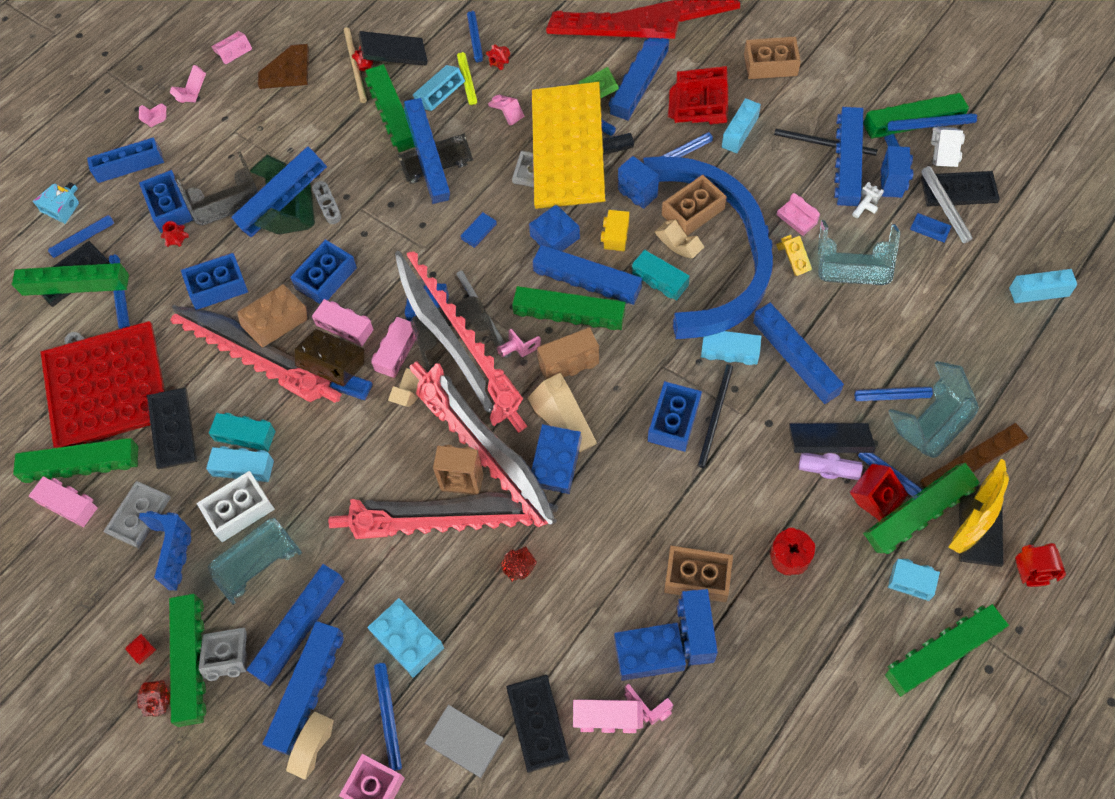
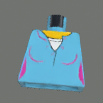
M71 182L64 188L52 184L34 199L33 203L40 212L66 224L79 204V201L74 196L78 188Z

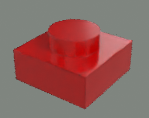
M142 634L125 648L139 665L156 651L155 647Z

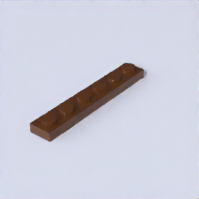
M1014 423L921 479L920 484L924 488L955 465L966 463L971 471L975 473L1026 442L1029 437L1017 423Z

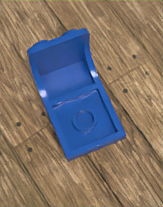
M153 511L140 513L139 519L151 530L165 531L154 578L168 590L177 591L178 584L182 580V566L186 563L187 546L191 543V529L176 513L168 512L166 515Z

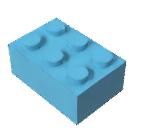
M400 598L367 627L413 678L444 649L441 641Z

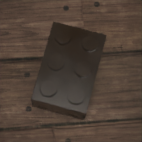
M315 329L295 348V366L344 387L364 366V348Z

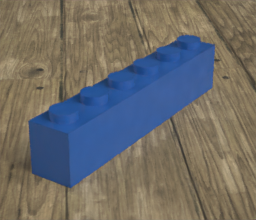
M645 39L642 50L638 51L635 62L631 63L628 74L624 75L622 84L618 85L619 89L616 90L615 96L611 97L609 101L610 115L629 121L669 51V39Z
M417 98L404 101V112L432 204L448 201L450 197L449 187L422 99Z
M842 107L841 114H837L836 124H839V128L836 131V139H839V143H836L835 153H838V157L835 160V168H838V172L835 173L834 183H837V187L834 190V198H837V205L858 206L861 199L863 108Z
M307 146L231 218L243 232L252 237L327 168L326 164Z
M540 245L532 261L533 271L539 275H546L556 281H563L574 287L578 286L589 292H596L607 298L626 302V304L634 305L642 288L641 277L544 245Z
M770 302L757 310L754 316V325L819 399L826 404L839 396L844 384Z
M322 564L247 668L250 674L269 687L272 685L345 582L339 573Z
M318 621L315 622L262 743L265 747L288 756L291 755L297 738L309 719L308 716L311 709L313 710L317 705V695L319 690L323 689L326 684V674L328 669H331L334 665L336 650L342 646L344 637L339 628Z

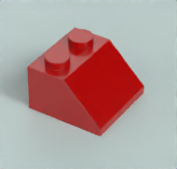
M871 464L849 492L859 507L879 521L898 508L908 495L891 467Z

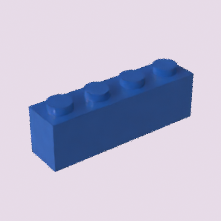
M154 137L87 158L89 169L98 183L164 163L161 149Z

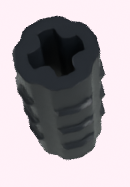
M631 133L603 139V155L634 148V140Z

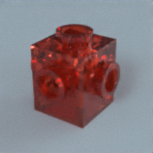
M525 546L515 551L513 549L507 552L501 567L504 574L513 582L517 579L523 580L528 577L537 561Z
M165 680L142 684L137 694V706L141 709L143 717H157L165 714L170 705V691H167Z

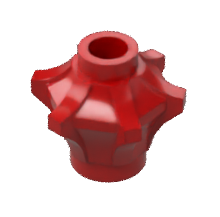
M494 44L492 49L486 52V55L489 57L490 66L494 65L499 70H503L504 64L509 63L510 51L506 46L498 47Z
M359 46V50H356L355 54L351 56L357 62L359 70L366 72L365 70L372 68L374 60L363 59L361 46Z
M168 221L163 225L161 238L165 239L166 247L171 245H178L180 247L183 240L189 238V234L184 232V225H177L173 221Z

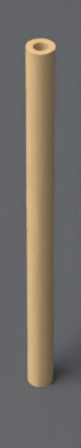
M346 27L344 28V34L360 101L365 103L367 98L359 66L351 56L355 54L350 28Z

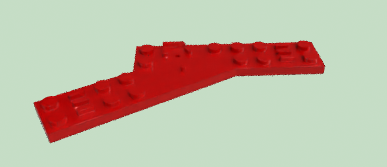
M672 0L612 14L609 12L578 13L556 11L552 13L546 30L547 34L675 39L679 22L740 9L739 0Z

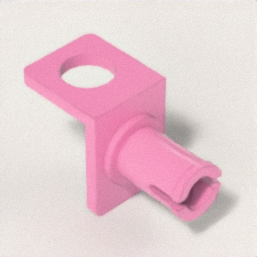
M510 329L509 341L498 346L497 351L499 355L501 354V357H505L516 350L521 357H524L537 350V347H540L541 338L537 336L523 344L516 333Z

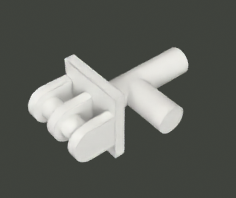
M868 182L862 188L861 197L863 200L853 212V217L858 218L864 209L875 214L878 210V207L875 205L884 193V190H879L877 186L873 187Z

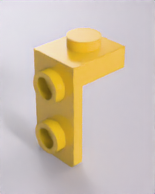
M788 235L781 238L782 242L776 244L778 251L786 250L794 275L798 276L812 270L801 237Z

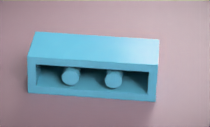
M446 65L413 94L414 99L421 98L424 109L432 111L462 85L465 80L458 67Z
M746 98L744 99L723 134L722 148L738 153L759 118L761 104Z
M1072 269L1016 276L1009 289L1014 303L1069 297L1078 284Z
M728 331L703 337L701 357L708 360H724L730 363L757 364L760 355L761 336Z
M225 446L220 448L212 447L206 469L214 477L237 479L250 471L257 481L269 482L274 460L268 452L263 450L253 452L244 448L234 450Z

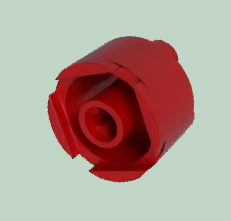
M793 527L780 532L776 536L770 550L773 567L784 575L802 574L808 569L814 557L815 543L808 534Z
M1054 543L1039 547L1034 545L1024 546L1021 548L1022 552L1015 557L1022 584L1026 582V585L1029 587L1046 586L1050 584L1049 580L1056 578L1058 582L1066 576L1059 550Z

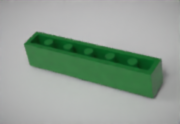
M385 65L365 70L367 75L364 78L366 85L371 87L369 90L372 99L376 98L374 102L377 111L381 110L379 114L382 122L387 124L385 125L387 134L392 136L390 137L392 146H396L399 153L414 148L415 145L403 106Z
M961 93L949 94L884 109L871 110L867 112L863 125L869 137L874 139L916 130L889 131L888 122L962 115L967 113L969 106Z
M121 263L15 269L11 285L22 296L127 290L129 273Z
M517 286L512 306L513 313L521 317L530 316L537 319H550L555 322H570L574 325L583 324L594 328L603 327L609 330H622L626 302Z
M132 438L15 453L13 475L23 483H32L34 480H41L42 477L51 480L57 477L70 478L72 475L79 474L90 475L94 472L108 473L111 470L117 469L129 470L132 467H138L139 446Z
M966 463L957 464L863 532L876 553L889 554L897 548L895 545L900 541L903 543L912 537L911 533L915 530L920 531L927 527V522L930 519H937L942 516L945 508L948 506L951 508L958 504L960 497L973 493L976 490L974 487L980 482Z
M195 594L169 598L171 724L177 727L204 723V716L206 715V705L203 703V694L206 693V686L203 676L199 671L202 632H204L201 612L204 610L203 601Z
M993 604L987 608L984 605L973 611V617H963L956 622L958 626L954 629L948 627L940 632L939 635L941 637L937 640H934L932 637L922 644L924 648L920 651L913 649L905 655L907 659L901 663L899 660L891 663L888 666L889 671L885 674V677L898 695L902 697L1005 630L1009 624Z

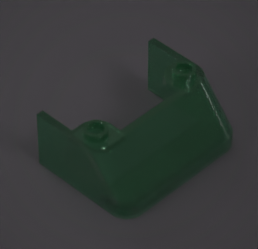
M266 154L250 169V172L265 178V183L267 184L288 164ZM311 183L280 211L273 208L269 209L254 222L255 226L278 235L309 230L313 227L315 218Z

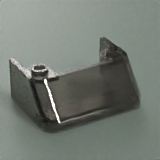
M465 133L435 142L443 169L458 165V168L467 166V162L473 161ZM416 149L395 155L405 182L410 184L419 182V178L424 175Z
M241 150L237 152L244 168L235 172L234 179L237 185L210 196L204 197L202 191L196 187L185 189L179 174H175L178 188L193 220L198 225H207L235 214L259 192Z
M471 296L452 303L456 306V317L462 316L465 318V321L470 319L472 327L477 331L487 330L493 348L499 346L491 320L482 301L478 297ZM441 307L437 308L447 324L452 326ZM416 315L411 320V328L426 371H430L431 368L425 351L435 346L436 336Z

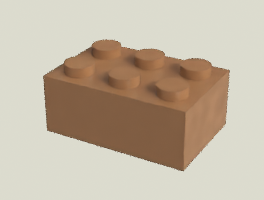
M796 37L746 40L744 57L748 79L798 76L801 60Z
M701 175L662 203V216L667 221L676 220L686 236H688L725 209L727 196L704 175Z
M284 284L237 312L242 328L262 348L308 320L306 306Z
M590 327L537 347L538 363L545 380L561 373L563 378L569 375L574 376L584 369H592L599 364V345Z
M452 445L437 446L433 470L441 491L472 495L480 494L484 473L478 450L472 447L455 448Z
M670 546L664 593L682 595V591L708 589L709 600L727 602L733 555Z

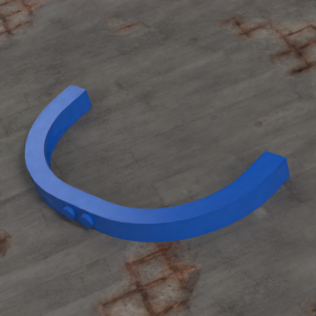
M683 157L643 158V163L659 174V182L691 183L701 175H704L726 195V201L737 211L744 223L754 260V278L740 296L717 308L675 313L673 319L675 339L710 336L738 325L750 316L761 303L773 267L772 240L768 237V225H765L762 212L756 200L738 180L710 164Z

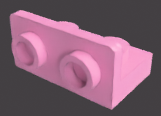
M240 31L211 46L214 52L220 55L225 64L252 50L245 34Z
M793 193L790 201L777 211V216L804 236L817 225L820 213L816 208L806 203L802 197Z

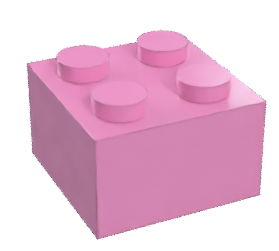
M362 754L339 796L343 799H394L405 778L396 771Z

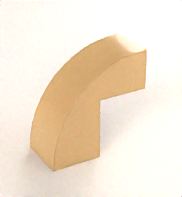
M676 220L665 221L655 231L656 235L667 247L683 257L694 258L704 248L698 236L687 237Z
M406 368L400 387L393 386L388 401L409 407L418 399L416 392L417 384L420 380L410 369Z
M317 712L311 715L293 747L286 769L287 772L304 780L307 779L315 769L317 752L331 737L334 720Z

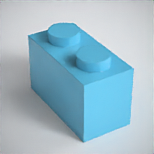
M897 559L892 568L888 588L930 601L935 595L940 572L927 565L920 566L914 564L909 559Z

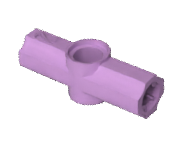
M801 453L799 470L820 473L822 477L827 479L842 477L859 480L863 466L862 462L840 459V456L832 453L823 455Z

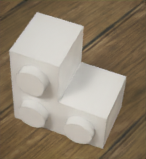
M933 127L931 144L935 148L932 164L936 166L958 167V162H961L962 159L960 148L965 139L962 130L955 127Z

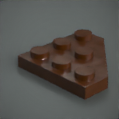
M308 44L291 45L259 71V89L308 85Z

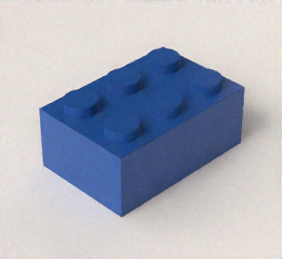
M172 170L139 182L152 219L160 233L163 232L162 227L168 221H173L177 225H183L194 220L180 184Z
M325 239L290 278L296 290L321 304L324 299L327 301L357 269L352 255Z
M234 253L181 270L189 297L196 310L248 293Z
M664 381L648 431V442L686 452L700 405L702 391Z
M542 424L531 470L542 489L570 494L582 441L580 431Z
M708 589L682 591L681 599H678L677 614L678 618L682 617L680 636L685 638L683 646L684 657L688 659L689 666L714 663L718 652Z
M678 623L614 633L621 681L685 671L686 662Z

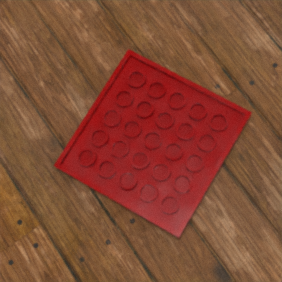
M151 321L40 351L53 448L87 444L151 425L147 395L165 392Z

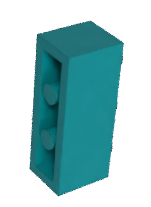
M645 249L632 264V275L641 277L642 281L651 288L663 292L668 298H673L677 301L689 286L690 275Z
M216 413L209 430V435L216 442L268 452L276 431L271 423L266 420L256 421L247 416H242L241 418L231 413Z

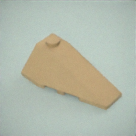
M561 373L544 380L527 398L536 415L544 419L549 426L581 432L582 441L579 452L597 444Z

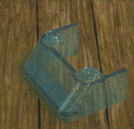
M821 220L818 242L819 277L826 282L872 285L889 284L894 276L900 230L896 224H892L889 242H878L873 248L872 255L836 253L837 245L833 239L827 238L828 226L825 220Z
M939 361L934 363L940 375V379L933 388L936 400L918 419L912 414L893 409L888 411L898 434L924 455L932 458L939 456L978 412V403L963 367Z
M274 517L267 520L214 559L207 568L212 580L231 604L234 605L236 603L235 598L240 597L246 591V582L278 558L288 560L296 552L298 555L302 554V552Z

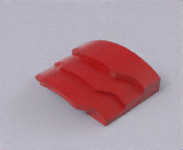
M727 66L677 71L676 84L669 90L668 117L674 119L675 123L690 121L692 123L709 122L710 124L727 123L729 103Z

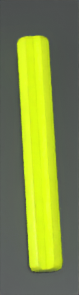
M464 52L458 53L457 59L461 74L465 80L464 87L469 105H476L477 97L466 54Z

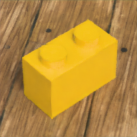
M608 210L607 217L604 216L603 227L606 228L605 231L601 232V242H604V249L625 251L630 212Z

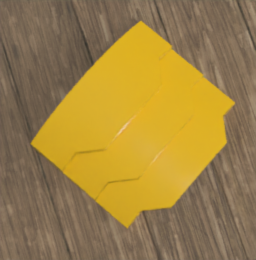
M1000 459L982 482L974 499L983 503L980 511L976 509L972 511L955 533L948 548L959 554L968 550L982 538L995 522L1000 513L1004 500L1003 496L1009 481L1005 460Z

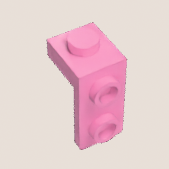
M193 65L186 87H172L170 93L181 103L196 102L206 73L198 66Z
M496 95L488 103L489 107L502 110L509 125H513L525 117L515 98Z
M629 684L625 686L626 693L624 695L627 700L642 701ZM667 698L650 711L643 702V721H649L651 725L655 724L659 719L663 722L672 714L673 704Z

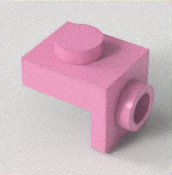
M161 103L149 110L141 105L139 107V119L150 127L162 123L166 120V106Z

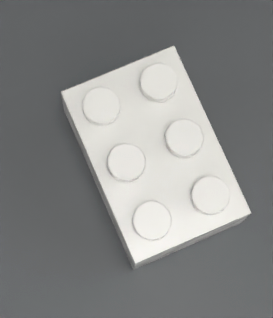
M250 471L197 503L214 534L221 542H224L275 510Z

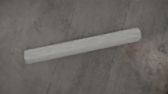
M930 166L923 168L921 171L923 177L963 243L970 242L973 239L971 233Z

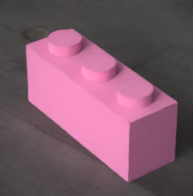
M324 299L312 315L316 326L361 347L374 330L368 317L364 315L359 316L349 308L344 309L334 301L329 302Z
M396 317L394 323L390 324L386 337L381 340L378 352L374 353L372 357V365L376 372L393 378L397 376L419 335L416 323Z
M42 477L29 495L36 503L83 528L98 508L92 503L93 499L86 494L78 495L77 490L70 486L63 487L62 483L55 478L49 480Z
M573 700V727H580V732H594V728H602L604 733H614L615 728L623 729V733H636V729L643 728V701Z

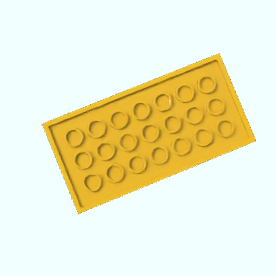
M599 82L533 89L535 209L549 208L554 205L568 206L606 202Z

